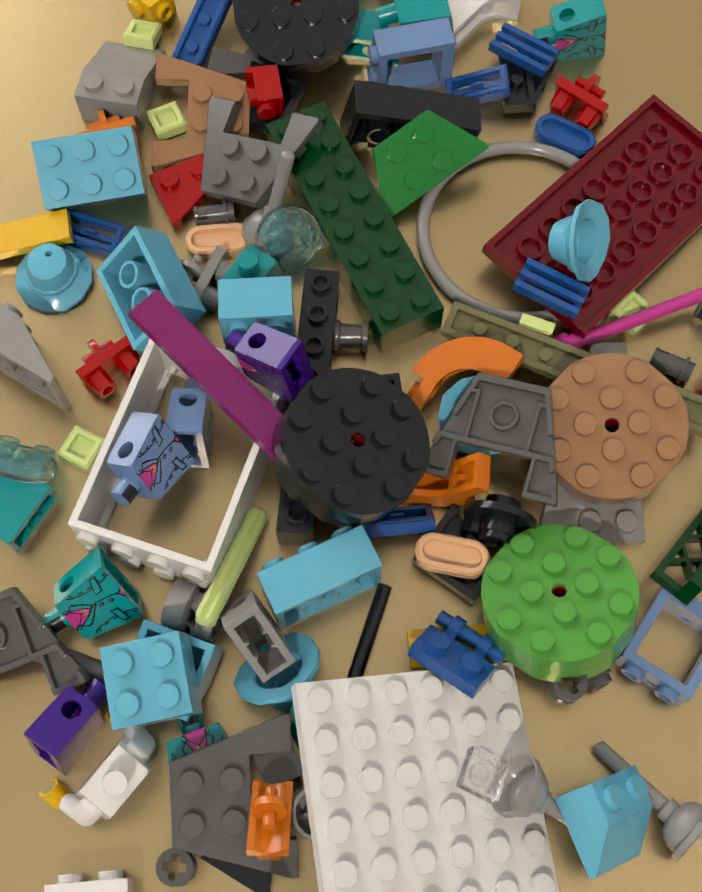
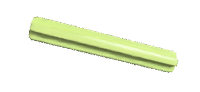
M256 507L249 509L196 611L195 621L199 625H204L207 628L215 626L267 522L265 510H259Z

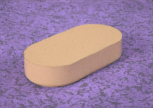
M237 222L196 226L190 229L185 236V244L190 256L193 257L197 254L203 260L210 259L216 246L226 250L223 258L237 257L240 252L249 246L242 237V224Z
M436 532L423 535L417 541L415 547V559L424 570L465 579H475L483 575L490 561L489 552L481 542Z

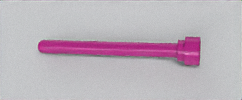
M702 288L596 327L584 339L573 333L567 334L566 332L551 338L580 349L702 302Z

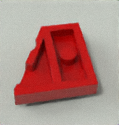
M204 153L149 175L150 182L174 231L183 225L182 219L192 209L194 210V206H201L207 197L201 191Z

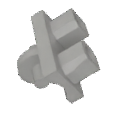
M216 246L204 269L200 266L203 258L197 254L193 256L191 261L186 259L180 260L190 281L197 282L194 289L204 308L212 312L218 306V290L208 285L211 278L217 281L222 279L223 275L232 266L231 262L223 258L226 250L219 246Z

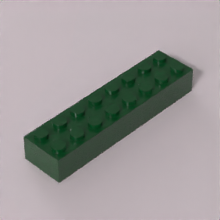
M322 101L295 112L297 114L317 117L324 126L318 135L314 133L305 144L307 150L300 158L294 159L288 185L335 271H339V278L363 322H369V332L381 353L441 327L444 306L326 103ZM293 113L265 124L267 142L281 144Z

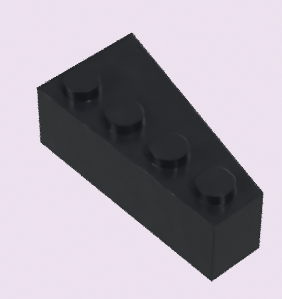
M355 80L340 118V129L351 148L352 146H367L368 151H372L374 147L428 109L471 135L478 137L481 132L479 98Z

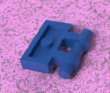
M442 610L435 623L445 629V631L442 632L430 624L411 644L407 655L473 699L491 678L496 668L485 659L488 657L500 665L505 659L506 654L494 644L495 641L488 634L482 636L468 627V621L458 615L454 618ZM458 638L466 644H468L469 646H471L472 648H474L475 650L472 652L471 650L457 642Z

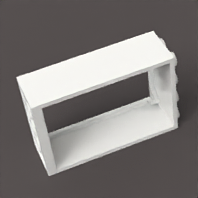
M149 339L68 521V526L76 534L75 539L85 545L84 550L89 553L95 548L100 547L105 554L109 553L118 556V561L124 565L138 569L140 564L154 568L152 572L162 578L173 580L174 576H178L198 585L201 591H207L249 509L252 508L270 457L255 442L253 443L208 559L204 558L201 561L108 530L109 522L118 504L111 497L110 493L120 479L108 467L107 459L133 411L157 413L173 375L190 379ZM216 347L282 414L285 413L290 406V402L249 379L244 374L234 353Z

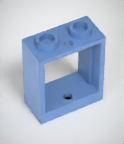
M448 17L374 30L372 45L368 46V57L371 65L367 67L368 80L373 83L420 90L446 86L445 79L452 78L456 45ZM432 52L431 60L387 68L388 60Z
M660 587L638 621L633 638L614 663L622 667L620 671L629 679L638 683L643 681L655 689L654 694L661 700L672 705L676 703L682 705L691 700L702 681V653L683 684L635 652L661 609H664L702 634V602L694 598L686 606L663 587Z

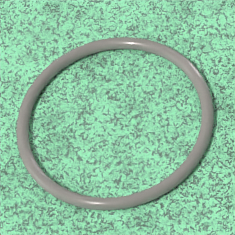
M503 141L487 144L489 146L488 149L424 194L417 215L416 227L417 241L424 264L437 285L454 301L519 325L523 313L549 322L558 321L548 310L512 311L477 300L463 291L448 277L435 256L429 229L432 208L445 184L463 168L479 160L503 154L540 156L556 161L568 168H571L580 160L559 148L536 142Z

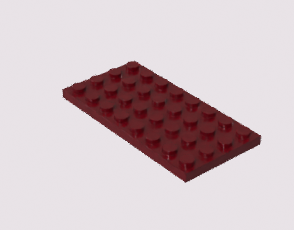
M654 94L484 244L482 253L514 281L518 278L528 257L577 280L575 273L571 272L566 265L552 259L548 247L550 231L554 223L572 216L576 206L585 200L591 199L603 204L609 218L610 242L605 261L597 276L591 282L579 281L591 288L575 320L542 305L570 331L582 339L596 328L702 226V133ZM524 280V282H526V283H528V284H530V285H532V286H534V287H536V288H538V289H540V290L543 291V288H541V287H539V286H537V285H535V284H533V283H531V282H529V281H527V280ZM558 295L554 296L574 306V303Z

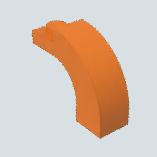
M476 336L456 338L438 345L419 360L412 371L423 377V380L420 384L415 382L407 395L411 397L423 416L440 387L450 377L462 372H479L512 380L525 357L512 347L494 339Z
M478 452L455 460L449 480L424 474L410 497L402 504H430L431 507H449L452 504L461 506L470 501H475V495L488 492L491 456Z

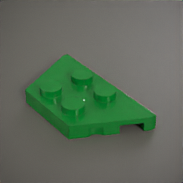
M428 109L374 147L372 153L376 167L379 196L391 217L480 155L489 146L484 141Z

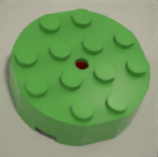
M565 524L538 526L536 529L530 528L516 534L511 539L510 544L505 543L488 563L481 583L483 619L487 634L495 641L494 644L506 654L505 659L533 678L550 682H561V678L586 675L587 679L594 677L610 668L633 638L640 598L635 571L627 557L618 547L585 528Z

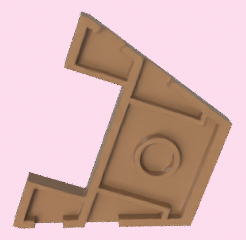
M162 53L156 54V84L162 86H188L186 140H152L151 167L153 172L161 171L166 166L181 163L204 153L208 108L211 96L235 101L241 107L230 134L250 138V106L248 92L246 91V81Z

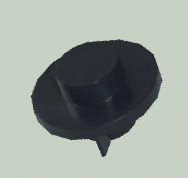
M489 494L486 496V500H475L465 504L461 530L478 533V540L483 544L502 548L505 543L510 544L511 539L516 534L530 528L536 529L537 520L532 514L522 509V503L519 500L507 495Z

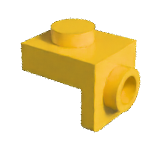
M128 0L127 3L131 14L135 18H141L144 21L162 24L176 13L174 0Z

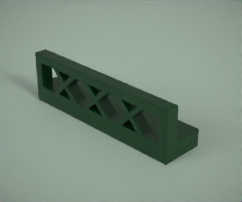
M702 509L649 576L686 606L702 591V558H689L685 543H699L702 551ZM667 567H682L685 578L682 586L664 573Z

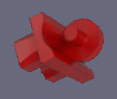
M593 74L589 80H586L579 76L575 83H572L560 76L555 83L556 93L550 103L551 111L564 117L573 105L581 110L574 119V123L589 130L598 121L604 123L609 115L606 113L609 104L602 100L606 91L598 87L601 77Z
M127 335L116 343L109 339L100 346L94 339L87 342L92 352L82 358L85 364L75 372L88 392L93 390L102 399H105L115 392L117 388L111 376L121 370L128 379L133 377L140 360L137 351L133 350Z

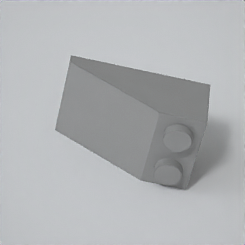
M106 41L82 70L74 94L82 120L99 121L97 111L103 109L106 118L119 115L120 119L133 116L137 129H143L147 118L146 111H149L157 85L155 79L156 54L162 53L166 55L165 50H148Z
M7 302L4 305L0 304V371L68 411L71 404L31 336L32 330L22 321L23 314Z

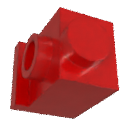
M277 64L245 68L249 106H256L257 118L271 120L275 117L283 116V94Z

